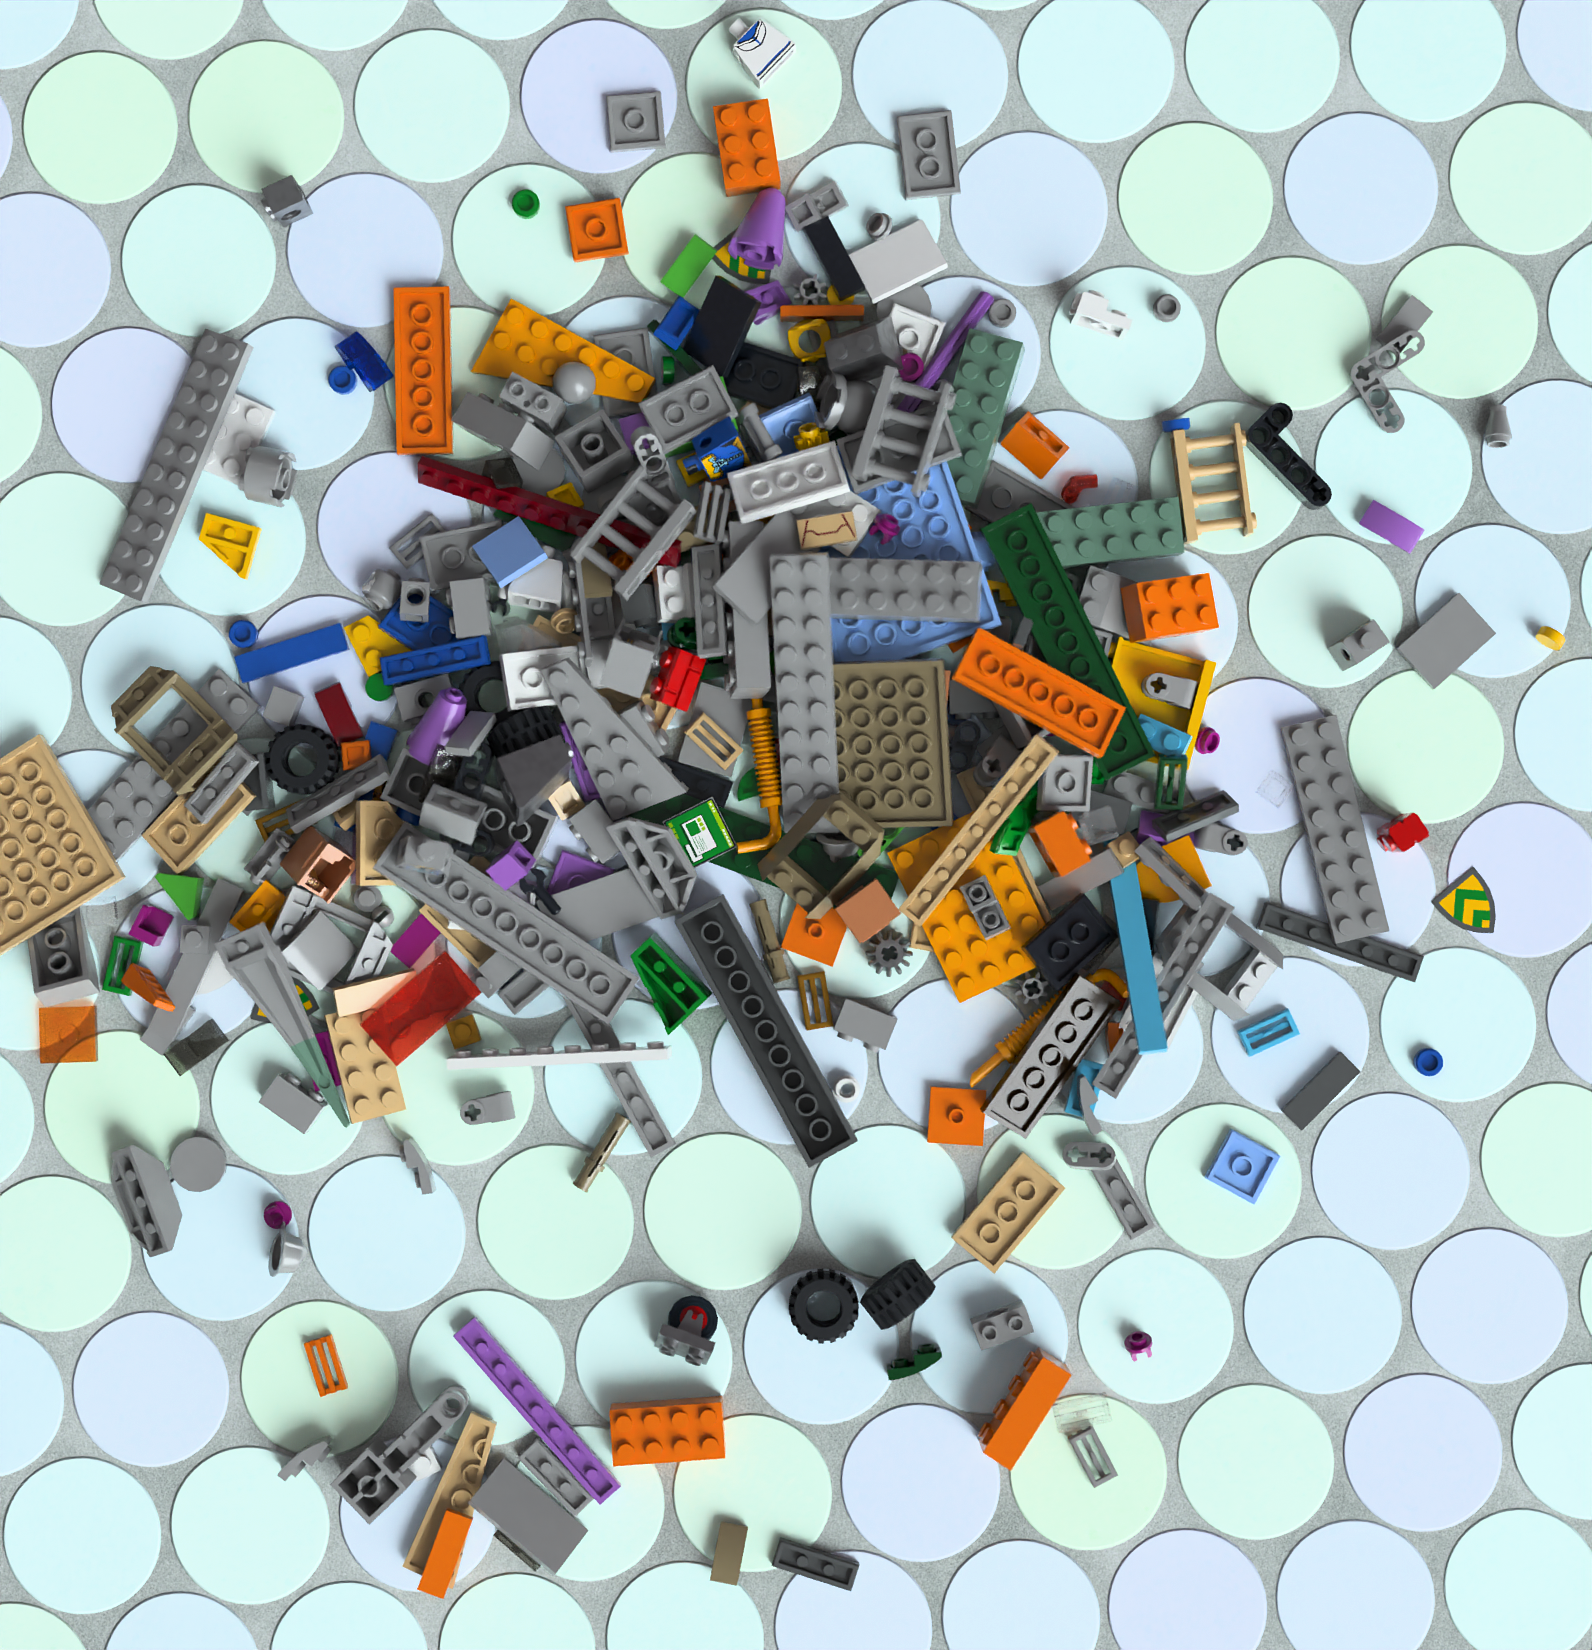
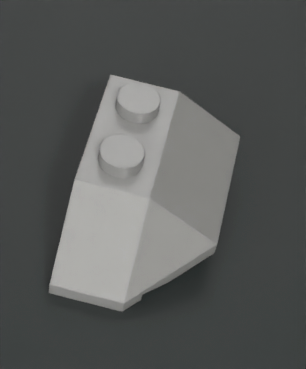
M631 817L608 824L606 829L660 919L683 913L694 886L697 872L671 828Z
M134 1144L111 1152V1159L113 1160L111 1183L130 1234L146 1250L150 1258L172 1251L183 1214L164 1163Z

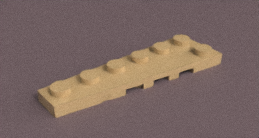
M474 1411L470 1413L402 1567L419 1575L423 1574L447 1508L473 1517L475 1509L468 1502L481 1487L497 1426L496 1421ZM466 1540L448 1586L450 1589H453L457 1579Z

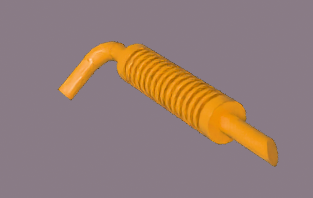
M751 699L753 710L746 711L747 720H750L748 722V726H751L749 731H752L749 735L753 737L750 741L754 743L751 745V748H754L752 750V753H755L753 759H756L753 762L757 764L754 768L758 770V772H755V775L759 776L756 778V781H759L757 783V786H760L758 792H761L758 795L762 797L759 800L760 808L768 809L770 832L762 839L737 842L736 850L738 854L770 849L779 841L782 832L778 806L783 805L782 791H780L782 785H779L781 780H778L781 775L777 774V772H780V769H777L779 763H776L778 761V758H775L777 752H774L777 748L773 747L776 742L772 740L775 739V736H772L774 730H771L773 728V725H770L772 719H769V717H772L771 708H763L762 699Z
M1097 969L1085 977L1094 984L1102 980L1107 981L1124 998L1128 997L1126 983L1111 969ZM1059 990V995L1054 994L1055 998L1051 997L1050 1002L1046 1001V1006L1041 1005V1010L1038 1008L1037 1013L1035 1011L1032 1013L1033 1017L1030 1015L1028 1016L1029 1020H1024V1024L1021 1022L1020 1028L1018 1026L1015 1027L1017 1030H1012V1035L1008 1033V1038L1004 1037L1003 1042L1000 1040L994 1045L998 1052L971 1074V1088L1004 1060H1007L1009 1064L1013 1063L1015 1057L1018 1056L1063 991Z

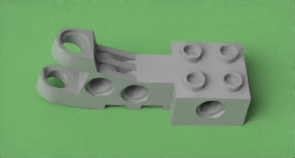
M457 1385L445 1389L389 1446L377 1437L330 1485L370 1525L416 1479L417 1476L408 1467L462 1416L469 1403L467 1391ZM447 1399H457L460 1406L458 1408L450 1407Z

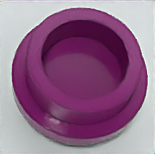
M1203 727L1198 731L1195 742L1196 751L1201 754L1213 753L1220 743L1219 734L1211 727Z

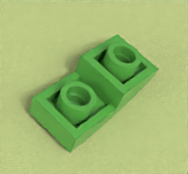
M695 234L660 282L683 298L717 250Z

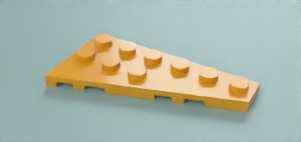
M512 298L471 370L475 374L490 375L502 379H509L511 373L514 372L536 385L553 388L552 378L557 368L564 363L576 361L587 365L593 371L596 382L594 395L640 403L642 399H646L656 382V379Z

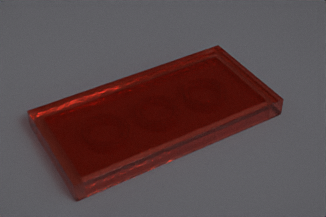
M444 950L364 1019L360 1026L390 1060L398 1066L482 992Z

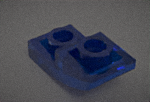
M357 331L334 346L348 369H355L369 392L376 390L394 377L380 355Z

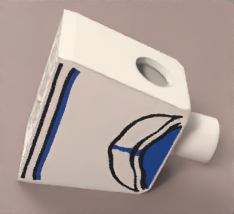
M739 18L729 28V32L738 40L733 45V54L759 89L796 53V43L761 19L757 20L749 28Z

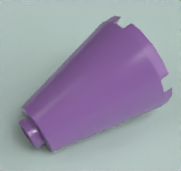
M767 188L758 193L729 242L728 252L734 259H737V256L745 259L744 264L749 267L771 270L774 269L775 264L779 267L782 263L786 200L779 190Z
M450 687L441 690L407 739L406 746L409 745L410 747L408 751L410 755L428 766L435 767L436 763L445 764L443 768H451L460 761V755L447 754L444 747L465 719L467 699L459 689Z

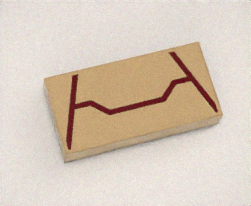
M853 511L797 521L801 550L857 541Z

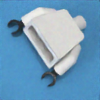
M545 545L541 546L548 557L547 559L504 587L500 588L499 586L497 594L499 600L495 601L491 606L493 613H496L499 604L504 606L502 616L509 614L510 605L555 613L562 608L575 610V605H572L571 588H575L572 578H569L568 572L563 570V562L554 560L556 552L554 548Z

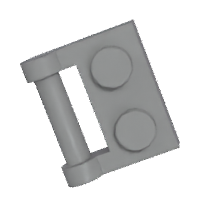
M752 403L740 411L736 423L759 464L776 459L783 451L778 444L775 445L757 414L759 412L755 403Z

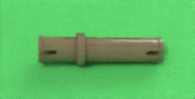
M763 899L750 903L749 907L751 908L763 946V959L767 960L773 984L790 979L783 958L785 954L784 949L780 948L767 901Z
M618 1112L615 1113L613 1120L590 1157L586 1156L584 1160L585 1165L572 1183L574 1186L586 1193L589 1191L588 1189L598 1173L603 1172L605 1169L603 1165L627 1126L631 1123L630 1119Z

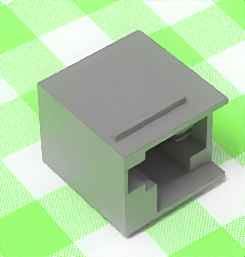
M623 618L618 630H615L609 643L611 649L599 685L640 698L653 662H655L661 645L659 643L663 631L660 630L658 637L623 626L626 619Z

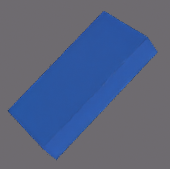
M678 296L653 335L676 351L693 326L700 310L681 296Z

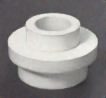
M842 1075L833 1084V1094L840 1102H853L860 1094V1084L855 1077ZM843 1084L851 1085L852 1090L850 1093L844 1094L841 1091Z

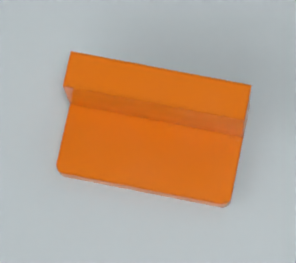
M1029 411L1015 424L1001 442V445L1039 479H1043L1070 448Z

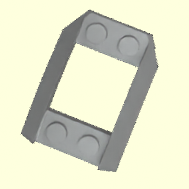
M292 885L284 895L286 898L270 931V936L275 946H279L280 949L284 947L300 932L299 928L310 918L312 911L320 909L325 915L365 932V936L344 982L333 978L322 990L333 994L332 988L379 977L393 946L379 923L336 903L330 902L328 904L321 897ZM283 955L291 976L313 985Z
M1183 904L1155 941L1157 951L1161 954L1163 967L1202 905L1194 911L1191 907ZM1231 913L1225 926L1254 948V950L1223 991H1220L1196 971L1187 985L1226 1014L1228 1018L1235 1021L1250 1015L1245 1010L1277 967L1283 970V954Z

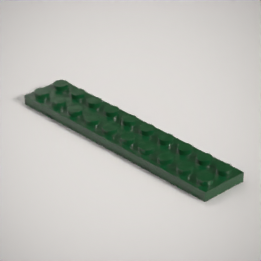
M1032 503L981 528L980 531L1022 616L1033 620L1030 632L1046 664L1126 707L1103 757L1097 758L1093 756L1103 779L1107 781L1154 757L1155 753Z
M680 794L629 814L625 819L631 817L664 826L663 821L703 801L686 794ZM718 807L735 843L762 839L769 834L770 825ZM783 830L781 832L779 841L786 834ZM805 838L787 855L827 891L858 859L854 856L841 858L837 862H832L830 856L824 851L823 845ZM736 848L708 861L779 888L768 877L762 881L757 865L772 848L739 854ZM872 864L839 901L861 885L864 887L874 879L878 880L892 899L899 877L895 871Z

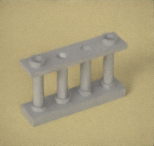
M886 365L851 474L856 480L866 482L868 475L876 474L913 485L911 490L913 496L920 498L921 491L926 492L930 482V475H927L947 410L953 409L956 394L953 393L952 385L947 382L942 393L903 382L902 378L899 377L900 373L897 368ZM900 392L938 403L934 420L894 409V405H891L893 395H898ZM891 419L929 430L930 433L926 446L923 447L885 436V432H882L885 421L889 422ZM885 447L921 458L917 474L876 463V459H873L876 449Z
M642 466L627 475L624 480V487L585 536L579 537L571 547L572 552L570 553V556L576 563L580 564L583 558L586 557L615 579L616 586L614 589L626 601L697 513L694 506L684 499L681 504H674L648 485L645 481L649 476ZM637 491L668 513L669 519L663 526L657 527L627 504ZM619 513L623 514L651 536V542L645 549H639L610 527ZM602 535L633 558L634 563L628 571L620 570L592 548Z

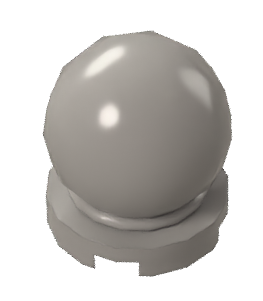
M833 372L832 376L826 375L817 394V398L822 399L820 412L814 411L817 427L832 430L837 425L839 430L849 435L865 430L878 389L867 381L850 380L846 382L844 375Z

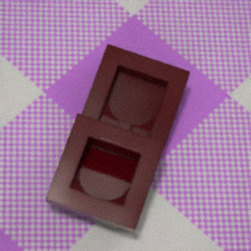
M340 681L314 692L338 747L341 746V743L351 742L364 736V732Z

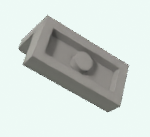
M433 784L423 803L419 825L471 845L487 804Z

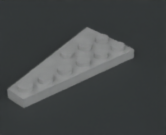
M569 657L546 666L541 670L612 821L688 791L689 788L671 773L670 767L665 762L662 763L651 751L652 748L623 716L620 717L611 707L612 704L591 685L592 682Z

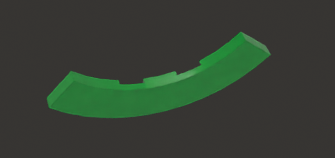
M1093 759L1091 784H1103L1104 779ZM1038 780L997 830L989 851L994 854L1017 856L1024 836L1032 825L1030 821L1039 811L1036 810Z

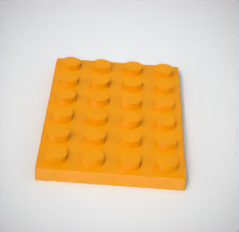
M975 811L954 820L953 826H941L887 852L907 896L911 894ZM995 834L922 924L959 1003L1036 968L1021 947L1046 925L1012 855L994 854L989 851ZM984 875L987 877L1011 926V929L988 940L984 939L978 923L960 889L961 886Z

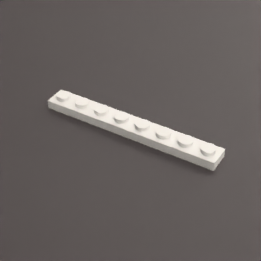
M664 1041L647 1042V1046L636 1047V1042L620 1043V1048H609V1044L600 1043L593 1044L592 1049H581V1045L564 1046V1050L555 1051L553 1046L537 1047V1051L526 1052V1047L510 1048L509 1053H499V1049L496 1048L484 1049L482 1054H472L471 1050L455 1051V1055L447 1058L446 1062L447 1070L656 1061L669 1060L673 1055L672 1045H664Z

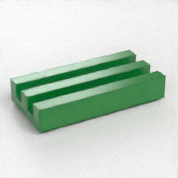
M118 935L114 936L102 990L131 996L132 990L127 986L123 989L121 980L126 972L131 946H134L130 964L139 965L144 942ZM124 943L125 946L114 987L111 986L120 944Z

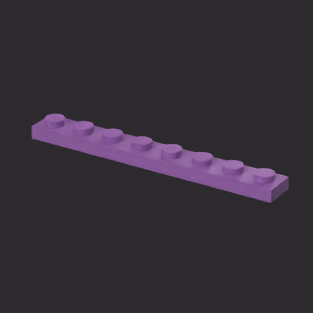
M476 1316L453 1335L456 1341L599 1505L621 1487L622 1484Z

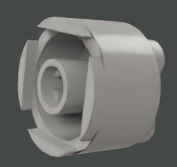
M264 446L249 447L245 457L247 463L245 474H242L239 478V490L244 491L247 500L280 508L284 507L285 504L282 501L290 499L296 483L297 470L292 469V461L297 462L295 455L291 452Z

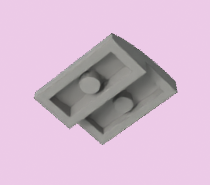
M319 909L299 928L300 932L281 948V952L320 991L346 965L358 950V947Z

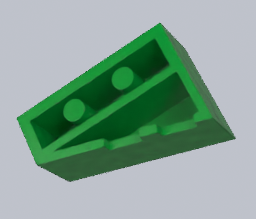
M656 932L630 955L645 988H647L654 1002L653 1005L656 1012L658 1011L665 1025L667 1035H670L713 993Z

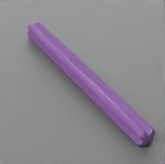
M981 291L914 385L927 389L933 387L966 341L969 328L974 329L994 302V298L988 292ZM906 395L897 409L908 413L914 412L923 399Z

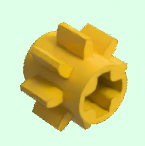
M815 422L800 426L798 429L800 435L793 436L796 449L799 451L830 442L828 432L824 428L817 427Z

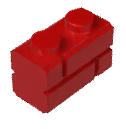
M669 646L668 650L664 651L660 657L659 665L661 669L658 677H655L650 684V699L687 712L706 659Z
M1414 812L1401 813L1390 820L1391 822L1377 829L1379 837L1376 838V841L1384 852H1406L1415 846V843H1419L1427 838L1429 831L1418 814Z

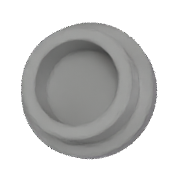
M886 213L873 214L866 224L869 236L876 241L888 236L892 229V218Z
M1162 295L1153 304L1154 316L1164 323L1174 321L1181 311L1180 302L1173 295Z
M374 885L360 886L354 894V903L359 910L372 912L381 905L382 894Z

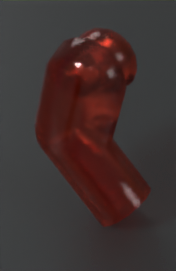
M1097 474L1070 477L1062 488V499L1066 503L1072 504L1077 501V497L1083 489L1098 488Z

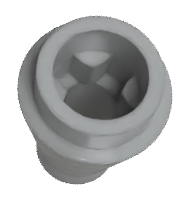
M1493 405L1490 407L1484 440L1487 441V446L1490 448L1507 447L1513 438L1507 415V407L1505 405Z

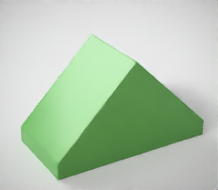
M158 873L154 876L188 921L196 920L199 917L204 878L168 873Z

